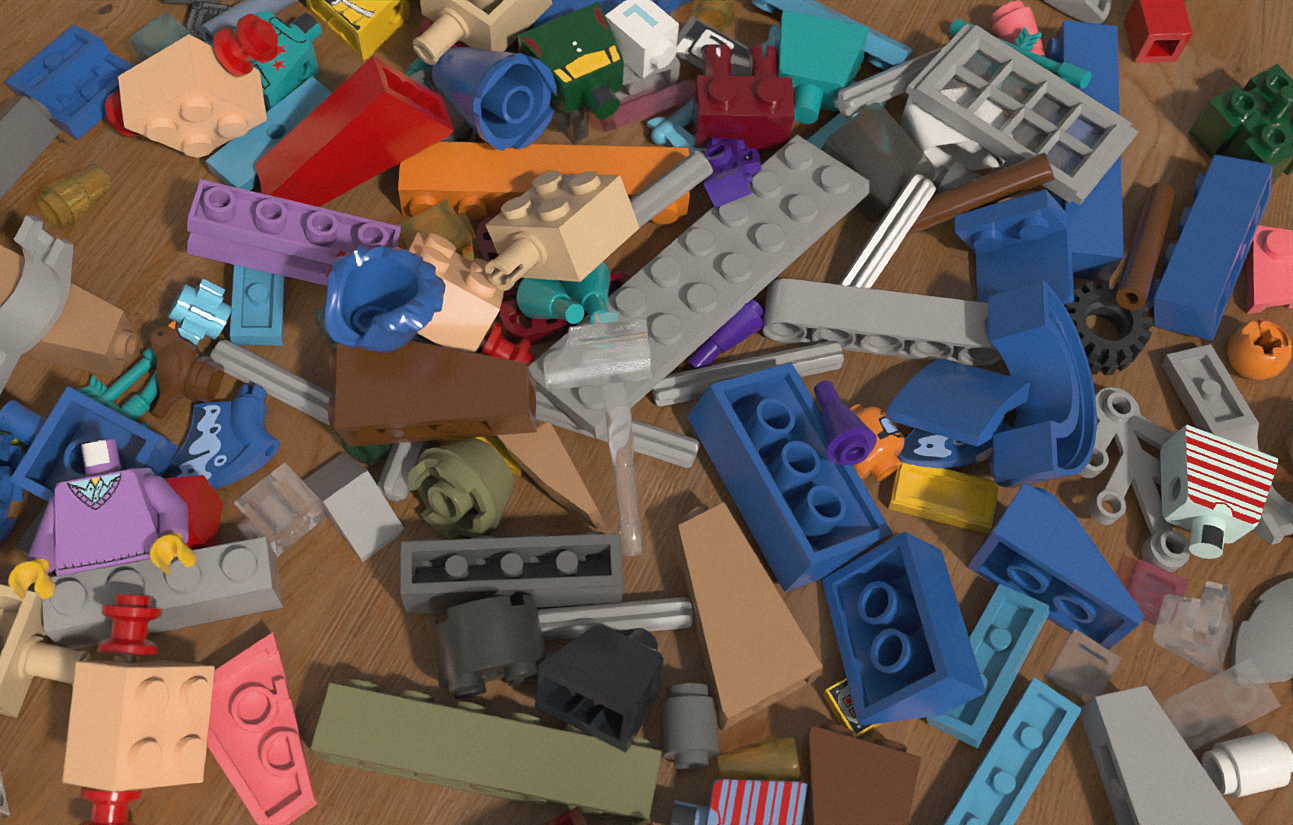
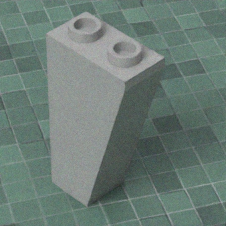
M1147 685L1096 696L1081 707L1082 710L1079 714L1117 825H1242Z

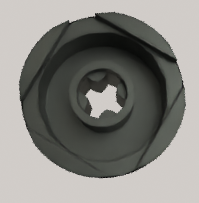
M510 595L460 604L446 609L448 620L439 623L435 614L428 617L426 622L438 686L440 688H449V692L454 694V699H461L487 692L486 682L506 679L509 687L536 682L538 680L539 665L547 658L535 597L523 595L525 605L519 606L511 605Z

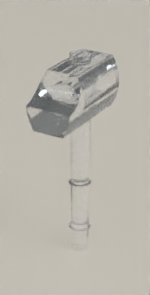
M620 311L593 314L595 325L569 327V335L564 349L554 360L544 364L547 390L592 385L602 386L607 440L613 464L611 469L614 470L619 524L617 526L620 527L623 556H635L644 553L641 532L643 522L640 521L634 469L637 465H634V436L628 382L653 379L654 372L648 319L621 322Z

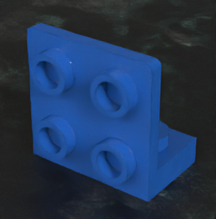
M1047 190L955 215V233L976 253L977 302L988 303V296L1042 279L1053 289L1064 305L1073 302L1074 287L1069 215Z

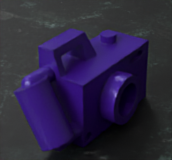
M711 137L710 142L706 144V150L701 153L711 164L713 172L703 181L715 208L750 195V182H753L751 175L760 171L762 167L757 149L748 148L745 145L744 139Z

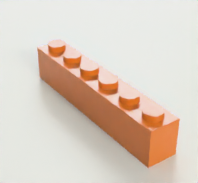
M437 142L400 163L398 192L404 216H414L420 219L450 216L462 217L468 220H479L484 217L500 214L503 204L523 195L533 186V180L541 174L559 171L561 175H578L587 171H595L598 175H620L630 200L689 156V148L530 144L521 149L511 147L499 150L487 143ZM690 191L649 221L658 224H670L675 221L686 222Z

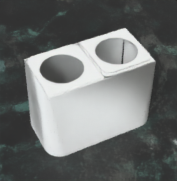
M971 87L939 91L964 108L978 93V91ZM909 95L900 124L915 173L924 177L934 176L941 166L949 170L954 162L969 170L999 167L994 153L912 101L913 97ZM989 98L974 112L976 116L998 130L1006 122L1002 107ZM999 157L1000 162L1003 166L1004 160Z

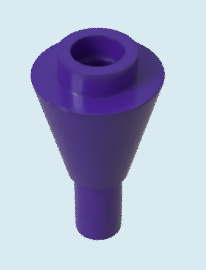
M754 299L745 303L733 317L700 345L686 360L687 365L692 369L708 367L720 353H725L761 330L764 326V322L761 319L764 312L760 305Z
M831 381L819 382L814 387V393L823 410L822 418L827 458L832 463L838 465H855L862 462L876 445L875 433L845 403L841 402Z

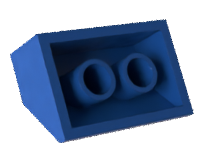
M904 531L822 579L859 724L872 725L939 716L986 693L941 549Z

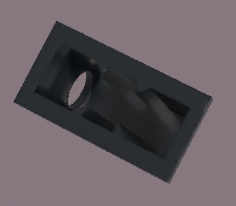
M603 625L593 626L546 658L539 665L535 708L626 753L634 742L659 692L664 658L658 652L656 638L649 631L642 628L634 629L626 637Z

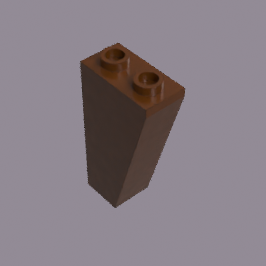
M410 341L405 346L389 353H379L364 348H349L337 343V349H332L330 352V371L332 378L336 380L335 398H330L328 401V420L331 428L337 431L349 447L537 432L536 383L527 363Z
M822 723L820 728L811 726L803 738L801 747L803 783H807L804 801L805 825H908L921 757L906 753L907 747L894 740L877 738L874 740V743L854 738L852 737V730L838 724Z

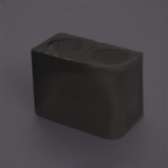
M877 102L869 104L829 136L821 147L822 151L869 180V194L856 206L872 224L879 220L880 216L886 214L911 175L917 173L930 180L935 174V169L930 159L888 111Z

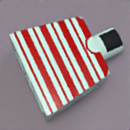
M1186 424L1161 446L1162 516L1168 523L1191 531L1189 551L1193 555L1207 559L1218 558L1223 553L1224 543H1234L1253 530L1259 523L1277 468L1278 458Z

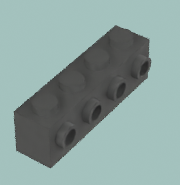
M585 532L579 535L564 536L532 534L526 537L511 538L478 536L472 539L458 540L424 538L418 541L401 542L400 595L407 614L446 613V609L460 604L510 595L512 606L525 605L523 595H532L535 597L537 609L622 602L621 533Z

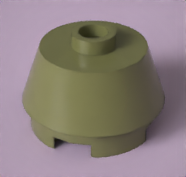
M474 437L461 438L425 450L421 453L417 464L409 471L407 477L408 490H418L420 498L427 507L421 513V516L433 529L450 540H455L459 535L471 537L472 539L494 532L514 492L515 486L511 469L500 453L485 441Z

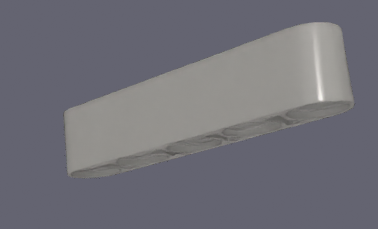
M797 279L774 280L766 288L763 334L773 341L809 346L834 340L839 342L842 350L928 361L943 358L969 366H991L1002 360L1000 352L989 341L985 330V320L988 317V303Z

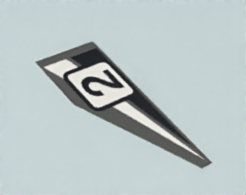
M691 16L678 34L676 55L704 71L703 49L708 45L716 44V55L720 57V44L729 46L732 51V75L750 76V62L748 61L750 48L696 17Z

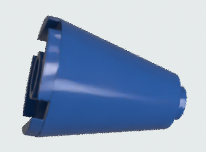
M452 46L432 67V79L436 87L482 140L496 149L505 150L504 148L511 147L521 149L527 147L541 136L551 121L554 110L549 108L551 92L556 94V83L551 70L533 56Z

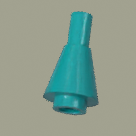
M604 262L599 264L581 282L562 281V286L569 297L588 312L593 326L602 328L610 323L611 315L607 307L610 271Z
M524 278L520 283L517 291V303L522 313L532 319L562 318L571 324H577L583 319V307L570 299L559 280Z

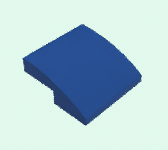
M74 24L10 76L5 83L17 96L25 95L28 99L32 97L42 103L53 116L50 122L78 140L106 116L105 102L107 97L116 91H120L118 76L135 65L110 53L101 38Z
M939 358L920 370L902 388L887 408L886 415L891 421L978 447L992 439L993 434L1002 432L1005 413L1028 401L1030 382Z

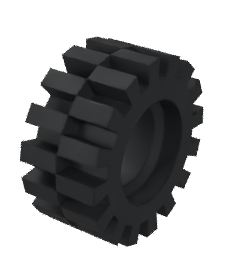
M1100 280L1097 287H1095L1093 281L1085 283L1082 289L1078 287L1074 291L1073 302L1064 305L1078 331L1090 365L1091 374L1097 375L1102 367L1105 375L1114 374L1117 368L1120 372L1126 369L1146 346L1152 334L1149 331L1153 325L1152 317H1144L1150 310L1145 303L1138 310L1122 308L1116 301L1119 283L1112 290L1109 289V280ZM1096 315L1108 319L1118 329L1119 338L1117 340H1106L1098 337L1087 326L1086 318Z

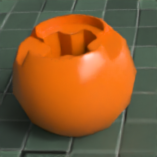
M1257 319L1248 321L1233 331L1228 341L1226 354L1231 367L1245 378L1261 381L1271 379L1286 369L1291 360L1293 345L1288 333L1277 323Z

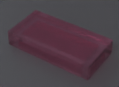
M689 79L620 106L610 117L600 119L604 132L617 129L693 99L696 90L695 81Z

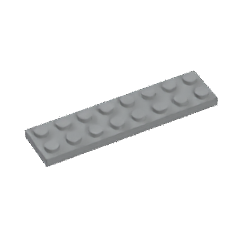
M796 135L761 165L762 169L751 175L753 182H750V195L717 208L714 206L608 297L607 307L611 315V321L607 326L597 328L592 325L589 315L586 316L528 366L535 380L536 389L594 437H600L733 317L745 303L753 299L869 194V180L799 135Z

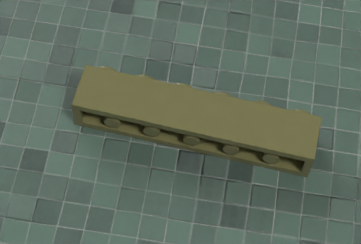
M348 679L346 686L329 683L311 745V751L321 762L562 812H568L578 807L583 816L625 825H646L649 821L662 751L651 749L652 743L646 739L636 737L630 749L625 753L569 724H565L563 730L541 726V719L528 714L510 713L509 719L487 715V708L470 702L459 701L455 703L454 708L433 704V697L416 691L403 690L400 697L379 693L380 688L367 681Z

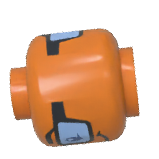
M857 404L850 409L875 433L877 441L868 457L862 462L853 465L861 480L873 476L879 482L891 475L901 465V461L897 456L903 450L904 437L882 409L873 406L864 408L861 404Z

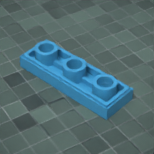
M311 76L266 112L267 121L248 130L245 135L232 139L207 159L206 163L209 170L226 185L251 191L260 183L255 164L329 97L332 92Z

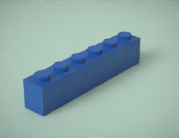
M1063 20L1056 38L1050 37L1045 50L1046 58L1061 64L1068 62L1090 71L1092 75L1089 84L1084 89L1074 87L1120 115L1117 26ZM1045 95V100L1051 101V111L1046 120L1057 126L1069 110ZM1079 116L1066 131L1090 148L1093 147L1104 133ZM1056 143L1047 154L1050 164L1067 175H1070L1082 160L1081 157L1059 143ZM1121 156L1081 205L1073 201L1069 203L1051 190L1048 191L1069 215L1073 278L1098 281L1109 280L1124 258Z

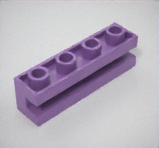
M200 179L187 219V231L191 232L187 242V254L327 286L328 278L326 275L332 265L331 262L340 250L346 253L353 246L380 244L382 247H397L401 226Z

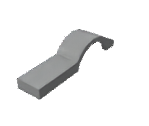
M26 215L14 238V241L22 246L25 263L22 277L15 291L0 308V394L20 356L31 350L49 333L64 310L70 293L74 244L65 238L56 239L42 229L43 222L36 216Z
M1209 344L1167 354L1161 367L1196 427L1259 451L1257 440L1259 422L1212 345ZM1272 484L1259 523L1252 530L1269 545L1280 543L1284 536L1293 534V503L1287 502L1277 493Z

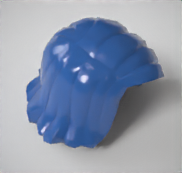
M380 244L353 246L346 251L344 256L335 257L331 262L333 269L328 276L325 326L333 340L349 348H364L379 353H389L409 343L418 331L425 328L427 323L432 321L434 313L442 311L446 289L443 279L435 274L436 267L433 264L424 261L422 256L411 253L408 249L394 246L382 247Z

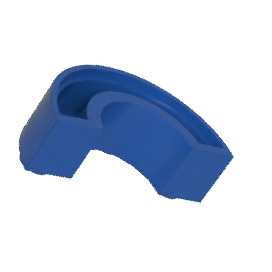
M1043 279L988 296V317L985 320L987 337L1000 352L1011 377L1030 382L1028 401L1016 408V422L1013 429L993 434L994 454L990 458V470L995 483L1006 488L1021 487L1024 482L1031 485L1078 474L1087 466L1093 453L1097 430V410L1088 359L1074 322L1060 298Z

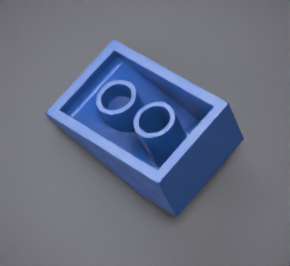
M1024 482L998 517L967 568L997 587L1001 584L1048 604V620L1103 655L1134 630L1144 617L1142 611L1074 513L1062 506L1057 497L1049 491L1034 488Z

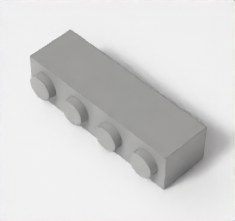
M260 537L192 550L197 559L196 563L188 568L176 555L170 563V575H166L150 558L51 577L55 584V592L51 597L42 599L44 633L60 647L68 649L97 645L98 642L110 638L112 619L101 614L102 604H114L115 594L151 596L150 607L162 608L161 617L149 622L147 635L284 608L278 560L267 538Z

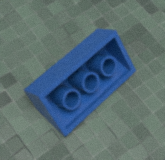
M792 362L709 385L689 414L688 419L784 592L830 575L885 542L893 535L853 465L834 464L827 458L822 413Z

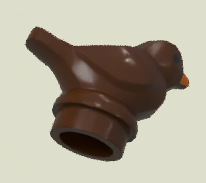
M172 321L167 326L157 328L151 334L150 345L157 359L160 398L152 415L159 419L164 418L172 405L185 396L192 402H198L199 400L206 403L212 402L218 394L223 381V365L213 362L212 357L201 356L198 347L191 340L182 337L176 321Z

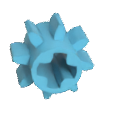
M202 279L196 288L187 284L182 286L167 317L178 322V330L183 338L189 339L197 345L204 336L214 340L217 339L228 320L232 306L222 302L225 289Z

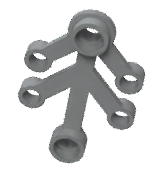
M1116 387L1104 388L1095 395L1097 430L1091 458L1095 461L1096 466L1088 463L1078 474L1085 478H1094L1107 467L1109 459L1105 450L1113 437L1119 449L1120 457L1103 490L1091 500L1089 512L1096 522L1103 525L1113 524L1126 511L1124 496L1130 484H1132L1151 534L1142 544L1141 555L1143 561L1152 571L1158 574H1171L1188 561L1190 556L1189 541L1184 534L1173 530L1171 524L1162 516V500L1155 485L1157 483L1161 486V461L1142 450L1137 437L1161 450V446L1179 430L1169 433L1140 414L1138 403L1128 392ZM1102 501L1112 507L1113 513H1109L1103 508ZM1166 544L1171 547L1174 553L1168 550Z

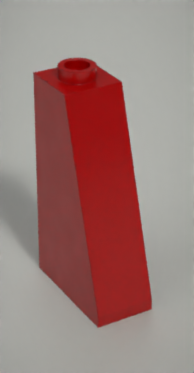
M372 56L255 164L261 185V193L316 207L326 204L452 134L454 129L442 96Z

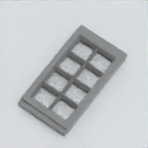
M967 23L906 89V93L913 97L912 101L1011 165L1045 152L1055 180L1042 185L1067 202L1071 203L1073 201L1078 205L1083 203L1139 132L1131 127V122L982 28L977 25L972 27Z

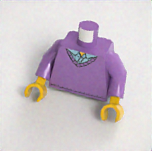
M115 439L81 445L86 478L57 483L55 495L48 502L26 562L21 563L12 570L9 576V585L20 599H24L28 587L35 582V592L41 599H47L55 592V584L48 575V573L55 569L56 575L60 576L151 558V561L166 575H170V563L176 555L187 568L191 567L196 563L197 557L186 545L189 540L187 503L164 478L156 476L151 468L121 470Z

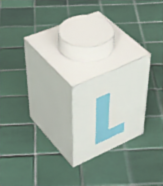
M625 0L605 15L623 57V62L642 79L656 68L662 69L666 67L677 53L679 23L653 1Z

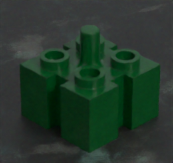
M1277 63L1250 78L1242 91L1235 86L1209 100L1188 133L1211 159L1214 158V155L1220 154L1225 157L1272 164V184H1274L1282 172L1287 176L1293 173V79Z

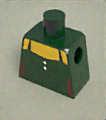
M598 2L518 34L519 53L539 59L551 70L556 83V94L551 92V101L561 112L570 113L588 105L597 119H605L619 109L620 100L615 93L619 92L623 87L624 62L602 7Z

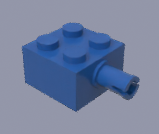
M69 386L65 389L48 419L23 407L21 403L15 400L9 401L0 410V431L12 434L17 440L30 446L9 481L48 502L55 495L57 483L86 478L81 445L115 439L121 470L151 468L154 474L160 477L179 446L163 436Z

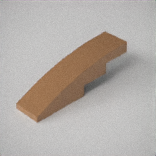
M550 421L537 427V432L494 436L515 463L553 499L595 529L605 524Z

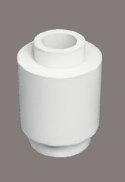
M1265 731L1216 743L1213 750L1206 751L1203 754L1202 766L1222 795L1228 794L1232 798H1238L1286 786L1290 781L1291 772H1293V754L1283 740H1279L1273 733Z

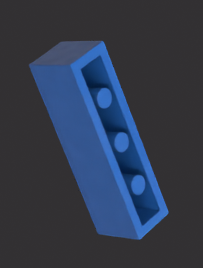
M1214 155L1208 172L1199 173L1193 193L1194 205L1192 208H1184L1178 230L1180 238L1177 243L1170 242L1163 263V269L1166 271L1162 279H1154L1149 291L1148 306L1154 307V327L1209 340L1214 339L1271 196L1272 164Z

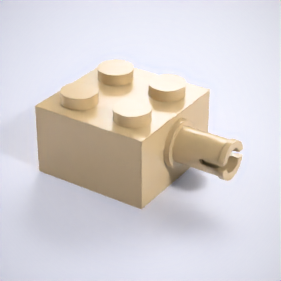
M420 0L422 15L434 23L420 37L413 40V48L417 55L430 65L436 64L439 58L458 40L471 48L504 52L518 38V34L523 33L552 5V0Z
M550 171L536 177L532 182L533 186L520 197L513 198L503 204L501 207L502 212L486 224L498 256L486 264L485 272L491 274L498 268L499 270L489 276L488 279L495 287L504 291L509 290L520 278L581 282L640 228L621 176L598 175L595 171H587L578 175H561L559 171Z
M1 584L0 714L17 718L34 676L69 683L73 686L76 661H91V654L84 650L77 651L46 644L49 636L44 633L43 607L40 596L36 592L27 590L26 597L20 599L10 586Z

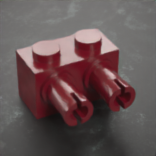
M716 44L706 46L702 51L704 75L697 76L693 103L694 148H706V144L710 142L711 137L744 139L745 145L748 148L781 149L789 142L795 117L792 77H778L777 49L767 45L766 58H764L762 45L752 47L748 52L750 76H732L731 48L720 44V57H717Z

